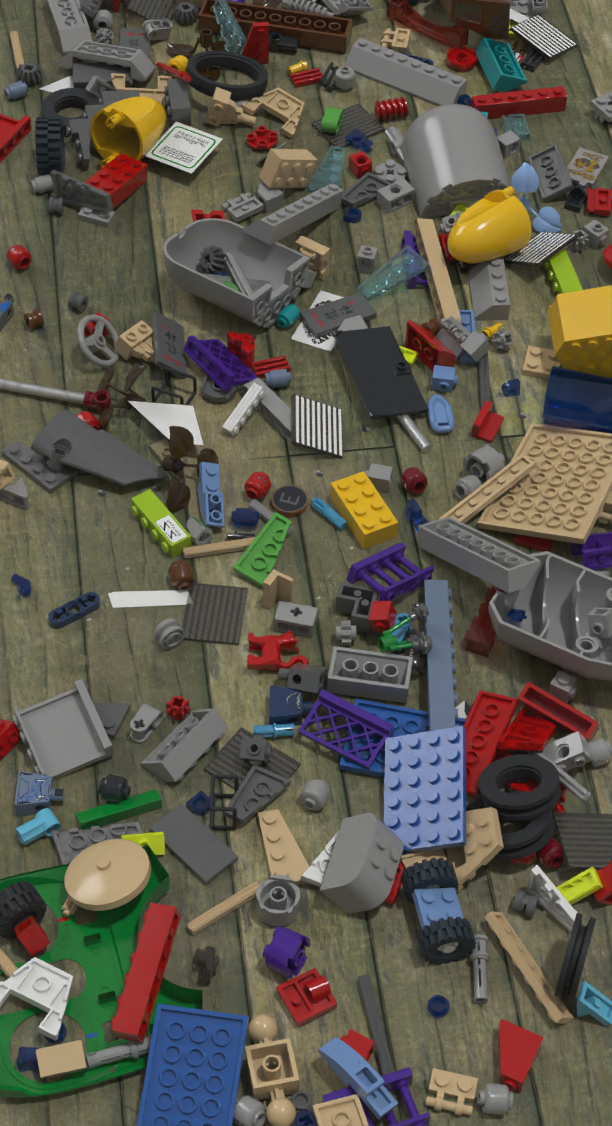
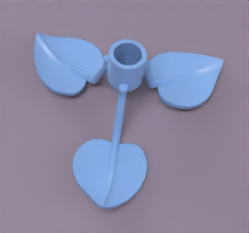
M523 163L511 178V185L514 190L523 192V195L518 199L526 210H530L536 216L532 221V225L537 232H547V234L559 232L562 229L560 216L554 208L549 206L543 207L537 214L530 207L526 193H533L537 190L539 178L530 164Z

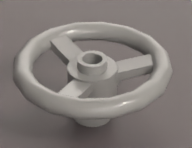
M95 314L87 315L79 322L77 329V339L81 351L89 361L97 366L104 368L113 366L119 360L120 354L115 350L113 353L106 346V340L102 332L103 327H105L112 337L115 349L119 337L117 331L102 316ZM89 322H96L94 334L84 338L85 326ZM101 351L110 360H101L93 354Z

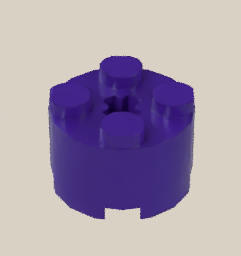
M276 927L271 944H267L263 950L262 957L266 958V967L292 979V974L298 975L306 962L307 956L304 955L306 947H310V939L286 927Z

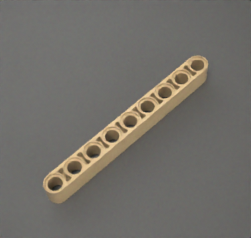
M415 218L413 230L438 320L440 322L441 319H449L452 316L461 324L460 312L433 219Z

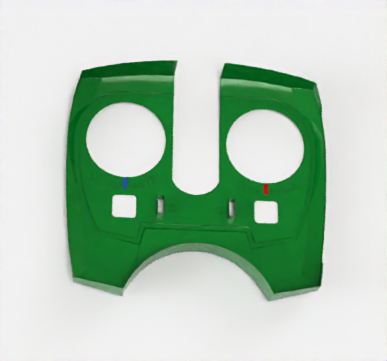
M149 845L142 847L146 851L151 863V875L145 888L134 899L120 907L96 911L97 921L83 925L76 924L74 914H69L68 917L64 916V910L61 909L68 897L64 879L70 864L39 869L0 879V891L20 881L32 883L57 918V938L53 946L38 959L46 963L71 959L79 963L85 971V988L78 997L68 999L64 1014L72 1017L82 1027L87 1040L86 1054L129 1043V1040L125 1039L107 1042L102 1023L112 1020L117 1014L118 999L123 994L125 988V976L130 972L131 956L133 952H136L138 946L137 938L144 923L146 910H149L150 903H157L170 889L169 874ZM24 962V963H14V964H15V965L17 966V968L19 969L20 967H22V966H23L24 964H26L27 962ZM163 978L145 1037L153 1033L157 1003L203 1010L202 990L185 988ZM35 1007L0 1015V1097L26 1098L59 1094L147 1068L149 1053L140 1055L138 1059L129 1057L89 1068L87 1055L85 1054L88 1070L72 1073L60 1081L51 1083L30 1080L20 1074L12 1064L9 1056V1042L15 1028L23 1020L34 1014L46 1011ZM115 1067V1070L110 1072V1068Z

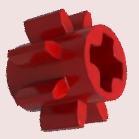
M182 695L172 696L170 702H166L167 717L171 716L174 721L185 720L186 714H190L189 700H185Z

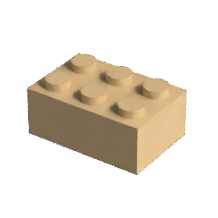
M270 149L259 178L269 188H306L318 159L307 149Z

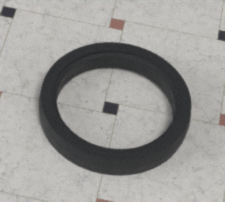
M200 52L190 57L186 67V72L191 76V81L188 82L189 85L210 97L213 96L216 87L231 92L230 99L233 101L251 100L261 96L265 92L268 83V72L262 64L248 56L234 52ZM209 66L230 67L250 74L257 81L246 85L223 84L202 76L197 70Z

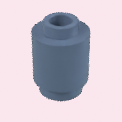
M22 81L12 83L4 88V93L8 100L24 97L27 95L26 92H28L26 83Z
M286 369L272 370L269 373H265V382L271 388L287 387L288 383L291 382V375Z

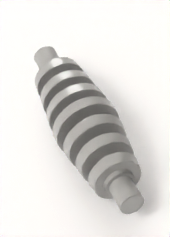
M282 1V5L288 6L289 10L335 17V14L329 12L328 8H323V6L312 1Z

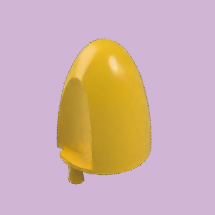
M131 97L112 103L93 116L90 134L96 150L105 159L100 163L101 168L120 153L141 161L160 139L166 125V111L159 101L150 97Z
M512 186L486 194L483 199L470 206L456 220L450 230L447 241L449 253L453 258L463 263H480L519 252L528 245L532 232L531 221L524 205L514 196L515 190Z

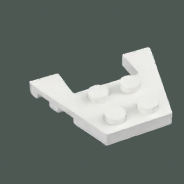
M34 957L13 972L12 976L6 981L0 982V1007L8 996L12 994L48 1012L39 1025L38 1032L56 1041L73 984V976Z

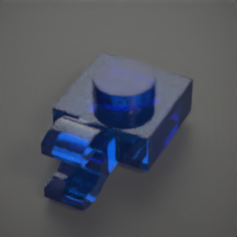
M355 129L346 135L345 141L354 148L358 149L361 147L366 153L372 151L370 146L373 145V142L360 130Z
M414 498L407 500L406 516L412 520L414 529L418 532L419 525L429 522L422 515V509Z

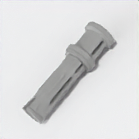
M477 934L474 935L476 948L472 949L473 952L470 954L469 960L473 963L474 1002L482 1004L488 1002L486 963L489 961V954H487L489 938L486 935ZM479 974H481V987L479 981Z
M152 1033L145 1037L143 1043L129 1040V1043L87 1053L89 1068L129 1057L138 1059L140 1055L149 1053Z

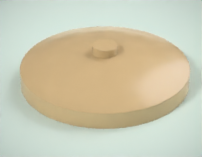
M124 839L102 841L86 848L72 860L65 873V888L70 899L81 908L92 911L117 908L134 899L145 888L151 875V863L146 851L133 841Z

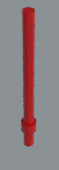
M161 62L156 64L157 68L178 77L181 81H191V76L185 71L176 70Z

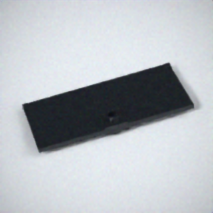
M390 326L332 332V336L370 420L429 411Z

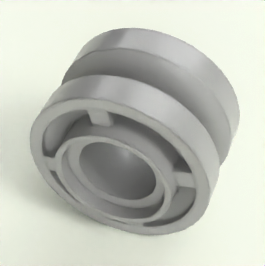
M169 618L156 626L153 635L163 649H171L182 642L185 637V631L176 619Z

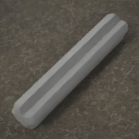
M256 499L249 503V509L266 522L274 514ZM290 527L286 537H289L293 533L292 527Z

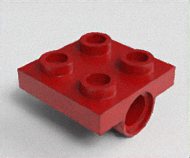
M316 968L276 987V992L297 1027L337 1007V1002L331 994V988L325 976L320 975Z

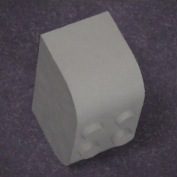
M372 813L344 818L320 891L346 914L376 908L387 898L391 891L403 852L402 840Z

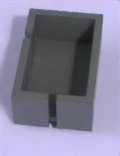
M167 79V86H164L169 129L175 122L191 127V107L187 83L179 79Z

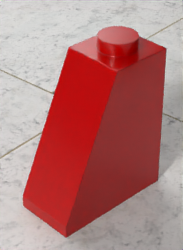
M501 1019L497 1032L499 1084L506 1085L509 1091L521 1093L541 1049L543 1037Z

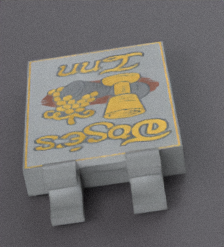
M579 147L567 166L572 183L581 184L585 191L588 187L592 189L609 162V156Z

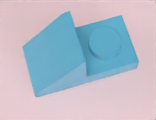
M586 981L582 982L577 998V1016L590 1014L605 1026L612 1024V1001Z

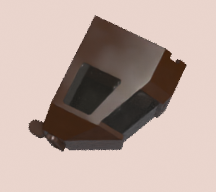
M440 0L452 23H457L488 39L510 41V2L501 0Z

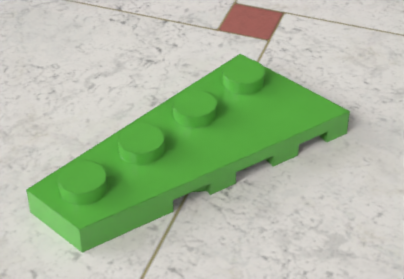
M275 512L233 566V571L263 588V582L275 566L291 527V521Z

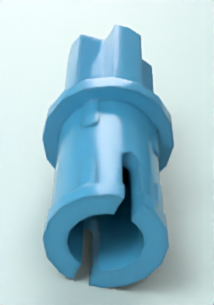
M273 722L272 725H255L253 734L273 737L274 739L280 736H294L295 731H286V729H294V723L276 724Z

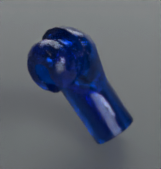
M18 574L12 576L11 582L19 586V593L24 597L30 595L32 592L31 581Z

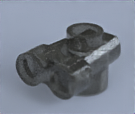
M210 946L205 947L204 950L198 948L193 957V966L200 967L198 984L201 986H208L210 984L211 978L216 975V968L219 963V956L215 955V948Z

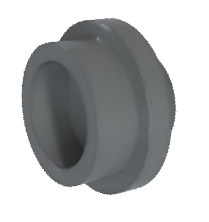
M299 1091L291 1096L290 1101L295 1106L296 1114L304 1115L310 1112L313 1100L308 1093Z

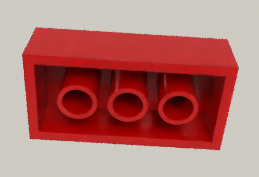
M120 153L84 183L110 193L114 209L147 182L148 164Z

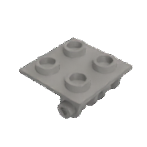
M451 316L449 319H441L440 324L442 328L435 337L449 350L454 352L456 361L463 352L460 345L471 332Z

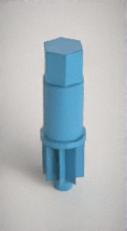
M319 497L318 499L313 498L311 500L313 503L312 507L321 516H324L340 531L346 528L348 525L347 521L335 512L330 505H327Z

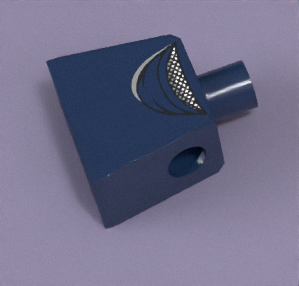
M270 685L269 725H272L273 722L276 724L294 723V726L301 725L302 714H309L314 707V702H302L301 690Z

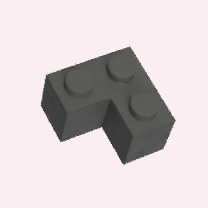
M341 582L336 596V611L352 614L351 625H356V631L370 634L371 625L368 618L373 601H378L379 593L373 588Z

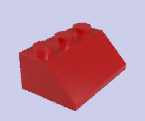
M411 320L407 321L405 347L407 349L418 352V359L432 372L434 365L455 367L456 355L453 351L449 350L422 325Z

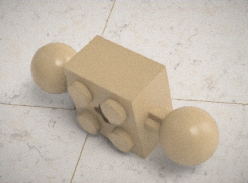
M260 1014L251 1020L248 1028L252 1040L259 1044L245 1046V1062L252 1095L256 1100L271 1098V1102L266 1110V1117L272 1126H290L295 1120L296 1109L294 1104L286 1099L284 1095L299 1092V1076L291 1040L287 1038L272 1041L277 1035V1023L271 1016Z

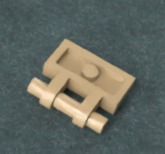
M387 28L383 32L380 46L385 48L391 47V50L395 52L406 53L411 30L396 28L395 31H391L390 28Z
M433 1068L428 1093L437 1095V1097L427 1096L425 1105L434 1107V1110L437 1111L444 1109L455 1112V1115L462 1116V1114L471 1116L473 1106L465 1105L464 1101L474 1103L478 1078ZM448 1097L452 1099H457V1103L443 1100V1098Z

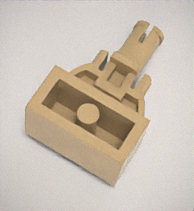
M216 87L204 122L219 127L220 123H233L237 125V123L242 122L253 127L256 117L243 113V108L238 107L230 99L231 92Z
M141 320L118 337L114 350L126 360L134 356L144 359L146 362L155 363L153 329Z

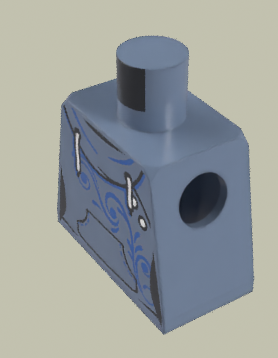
M19 771L14 804L16 816L36 815L42 809H51L52 801H64V789L53 788V781L50 776Z

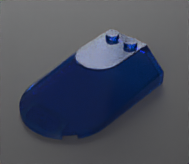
M553 366L550 371L544 398L541 423L556 427L612 434V378Z

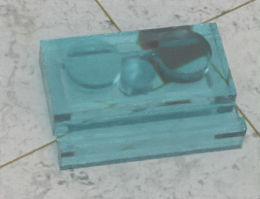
M510 114L509 117L502 115L505 133L511 130L521 140L530 139L531 133L525 114Z

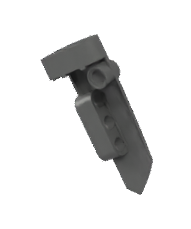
M67 409L59 412L43 428L31 445V450L43 458L49 457L47 464L54 470H61L64 464L123 486L145 480L164 479L162 469L108 432L96 430Z

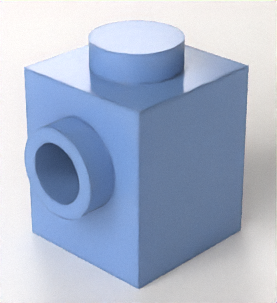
M434 365L431 390L452 392L453 385L457 386L458 375H455V367Z

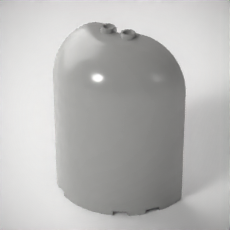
M462 104L437 106L417 117L407 129L401 149L411 186L415 188V201L420 218L450 215L454 204L479 201L491 191L503 190L507 186H512L495 130L487 117L475 108Z
M209 218L194 221L184 227V229H181L179 234H174L165 241L163 246L165 268L177 286L255 325L263 327L276 323V316L286 305H289L291 299H296L301 289L298 286L302 278L306 277L310 263V257L278 242L271 245L242 232L245 227L224 219ZM211 245L220 247L224 253L229 252V254L234 256L246 279L270 281V283H266L252 295L247 296L201 274L204 272L199 267L201 263L198 260L201 258L200 253L203 252L204 248ZM224 262L225 268L222 269V273H217L216 275L233 277Z

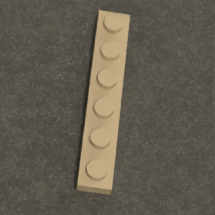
M522 453L439 519L451 517L465 524L535 469V462Z
M490 911L485 916L490 930L498 936L501 946L512 957L513 964L521 970L525 982L533 988L537 1000L545 1006L550 1019L556 1023L568 1024L574 1017L561 998L554 996L555 989L502 912Z

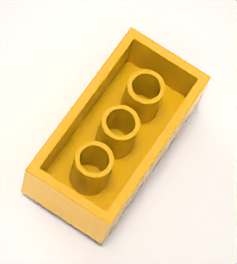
M364 471L331 483L330 498L342 517L347 521L349 528L363 549L397 537L398 521Z

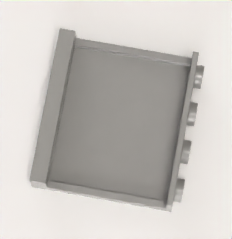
M82 679L74 682L76 688L19 712L16 706L13 707L16 715L12 717L16 726H21L23 730L20 732V736L24 744H29L30 748L27 749L31 761L35 760L37 763L34 766L36 773L50 776L52 781L114 755L112 744Z

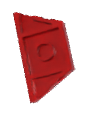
M523 707L499 739L497 749L543 751L554 735L556 725L544 720L539 715H535L534 718L528 714L529 709Z

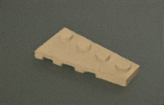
M276 809L258 812V821L270 877L273 875H284L291 878L295 885L308 884L300 880V878L307 871L309 865L280 811Z

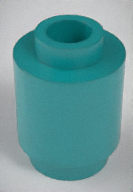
M294 304L286 305L276 316L278 326L288 329L299 318V308Z

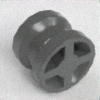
M50 197L49 213L58 212L63 214L64 198L55 199Z
M74 291L69 297L68 307L72 309L77 308L78 311L83 312L87 308L89 298L86 295L81 296L78 292Z

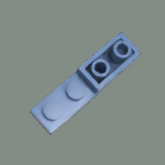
M201 462L199 465L200 482L197 486L203 522L205 526L224 528L223 493H220L219 464Z
M335 1037L318 1049L320 1055L347 1087L350 1085L378 1120L397 1106V1101L383 1086L385 1081L360 1054L345 1042Z

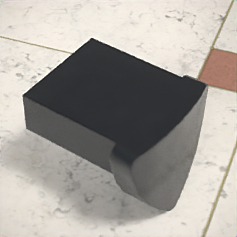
M581 184L576 185L569 192L564 209L580 213L584 203L587 202V194Z

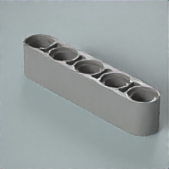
M255 378L242 385L241 388L244 395L254 382L264 388L265 395L260 399L256 408L288 441L294 442L296 440V414L260 378ZM299 418V438H301V419ZM304 423V436H305V435H307V426H306L305 423Z

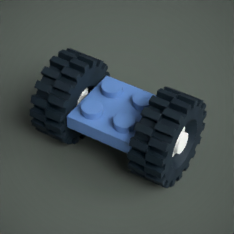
M431 858L429 861L424 859L421 863H413V867L409 866L406 868L407 871H403L401 881L406 899L409 903L412 902L415 905L422 930L418 932L417 940L422 958L425 962H429V964L436 962V965H441L442 962L447 964L453 960L454 962L459 961L458 958L467 957L466 954H471L473 952L472 949L476 948V941L471 924L463 917L456 894L459 883L452 862L450 863L448 859L444 861V858H439L438 860Z

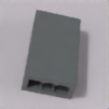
M107 62L73 63V87L85 89L93 75L100 77L113 86L111 73L125 74V88L133 87L131 67H122L118 64L109 65Z

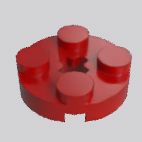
M462 46V49L454 47L447 52L446 65L459 70V72L465 73L476 65V52L469 47Z

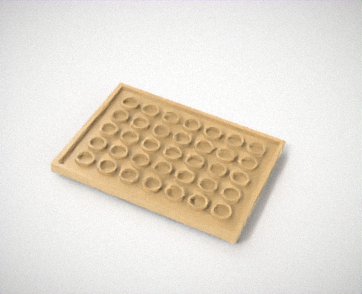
M531 423L511 462L523 453L535 462L536 468L486 506L478 521V527L585 545L612 490V434Z

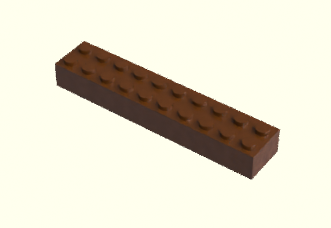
M204 0L198 14V30L209 29L212 33L247 38L254 22H268L269 34L271 32H280L282 36L298 38L299 46L346 52L352 36L353 19L225 0Z

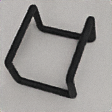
M165 367V382L161 388L151 387L152 402H155L160 394L164 393L179 398L180 405H184L183 396L164 390L168 384V371L193 379V393L185 403V405H189L197 393L196 377Z
M214 774L211 776L210 828L213 830H236L237 809L234 807H215L216 797L233 798L235 794H214L215 779H234L236 793L239 789V778L237 775ZM215 811H232L233 826H215Z

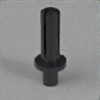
M234 531V534L227 533V539L237 540L255 537V534L237 533V531Z

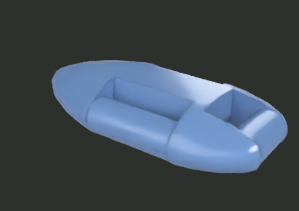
M434 394L427 403L430 426L437 433L451 432L455 426L451 405L443 396Z

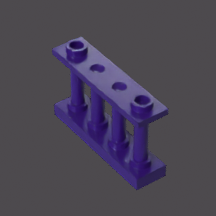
M612 532L590 534L585 545L571 543V555H582V566L592 570L612 567Z
M400 542L352 564L346 580L351 584L363 580L381 594L379 601H393L423 586L424 580H432L434 567L430 566L423 570L419 569L404 557L406 546ZM395 564H402L405 568L411 571L413 575L409 576L400 568H398ZM383 569L390 570L392 573L398 576L401 579V581L397 582L388 574H386L383 571ZM370 576H378L389 586L384 588L381 584H379Z
M410 1067L381 1076L385 1081L383 1086L388 1092L400 1091L410 1115V1119L397 1122L395 1114L391 1110L385 1115L389 1126H429V1112L419 1115L408 1088L412 1085L413 1078ZM349 1086L322 1095V1103L357 1093ZM359 1097L368 1125L374 1126L366 1104Z

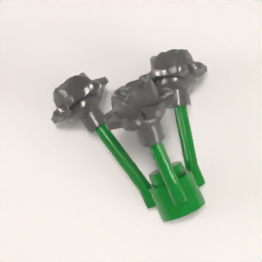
M412 602V613L408 615V618L391 629L382 632L383 636L378 638V646L382 653L411 648L412 651L415 650L417 653L422 651V654L426 655L432 649L431 637L425 636L424 632L420 633V631L412 629L408 633L409 638L398 642L395 635H391V633L410 621L413 622L417 619L422 623H427L429 612L423 603Z

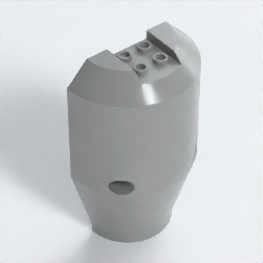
M548 551L529 554L541 560V564L527 586L517 590L516 593L497 591L489 602L488 612L499 641L587 679L612 682V635L604 640L598 639V637H590L588 614L595 607L612 608V578Z

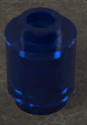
M236 507V511H232L231 522H234V526L247 528L258 526L259 512L254 509Z

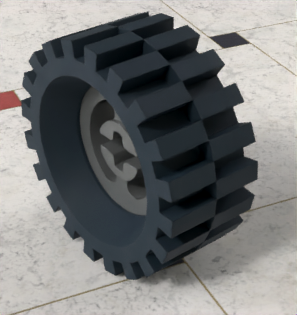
M37 117L35 124V153L38 175H47L53 170L64 174L65 138L62 117Z

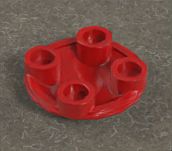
M259 126L257 130L246 135V141L251 148L268 149L277 143L278 134L266 129L265 126Z

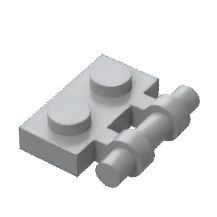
M248 192L238 195L233 200L225 201L221 205V209L223 211L227 210V214L237 223L263 211L264 205L255 196L251 197V194Z

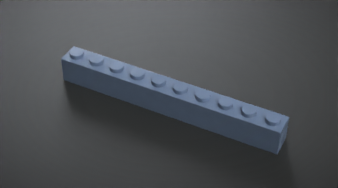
M424 580L423 604L428 608L429 612L427 623H424L425 636H430L432 640V649L426 654L429 731L459 726L455 725V721H458V709H454V705H457V693L453 692V689H456V677H453L456 664L452 662V659L455 657V647H451V644L454 643V632H450V629H453V617H449V614H452V603H449L452 590L448 588V580Z

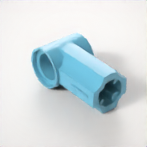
M45 808L36 814L35 819L19 826L15 830L20 842L25 846L44 835L47 837L52 836L51 830L60 831L62 825L52 810Z

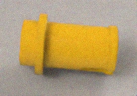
M301 60L295 65L288 66L287 70L290 75L308 70V65L306 61Z
M498 322L491 327H485L482 333L489 340H492L493 333H498L497 328L502 326V324Z

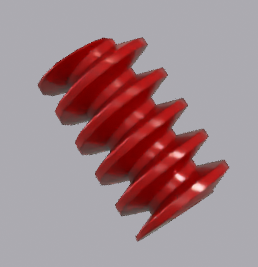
M404 97L375 102L374 115L376 121H379V116H381L382 120H385V115H387L388 119H391V114H393L394 118H397V113H399L400 117H403V112H405L406 116L409 115L408 104Z

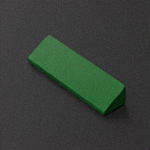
M154 789L131 796L128 799L125 798L119 804L111 802L75 813L81 830L91 829V826L100 827L162 808V800L157 790Z

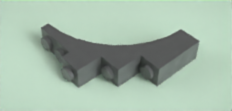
M139 89L101 91L98 105H85L82 119L69 120L68 126H66V136H69L70 143L75 142V148L79 151L77 154L78 162H81L82 169L89 168V147L92 141L90 125L93 116L112 103L131 97H140Z

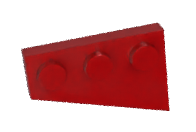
M254 22L252 24L247 42L242 50V55L248 56L260 64H269L268 22Z

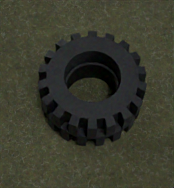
M20 881L0 891L1 938H17L14 927L31 915L38 923L44 917L47 905L32 883Z

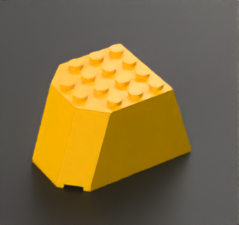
M612 285L557 294L555 301L548 308V317L554 353L568 377L590 385L612 382Z

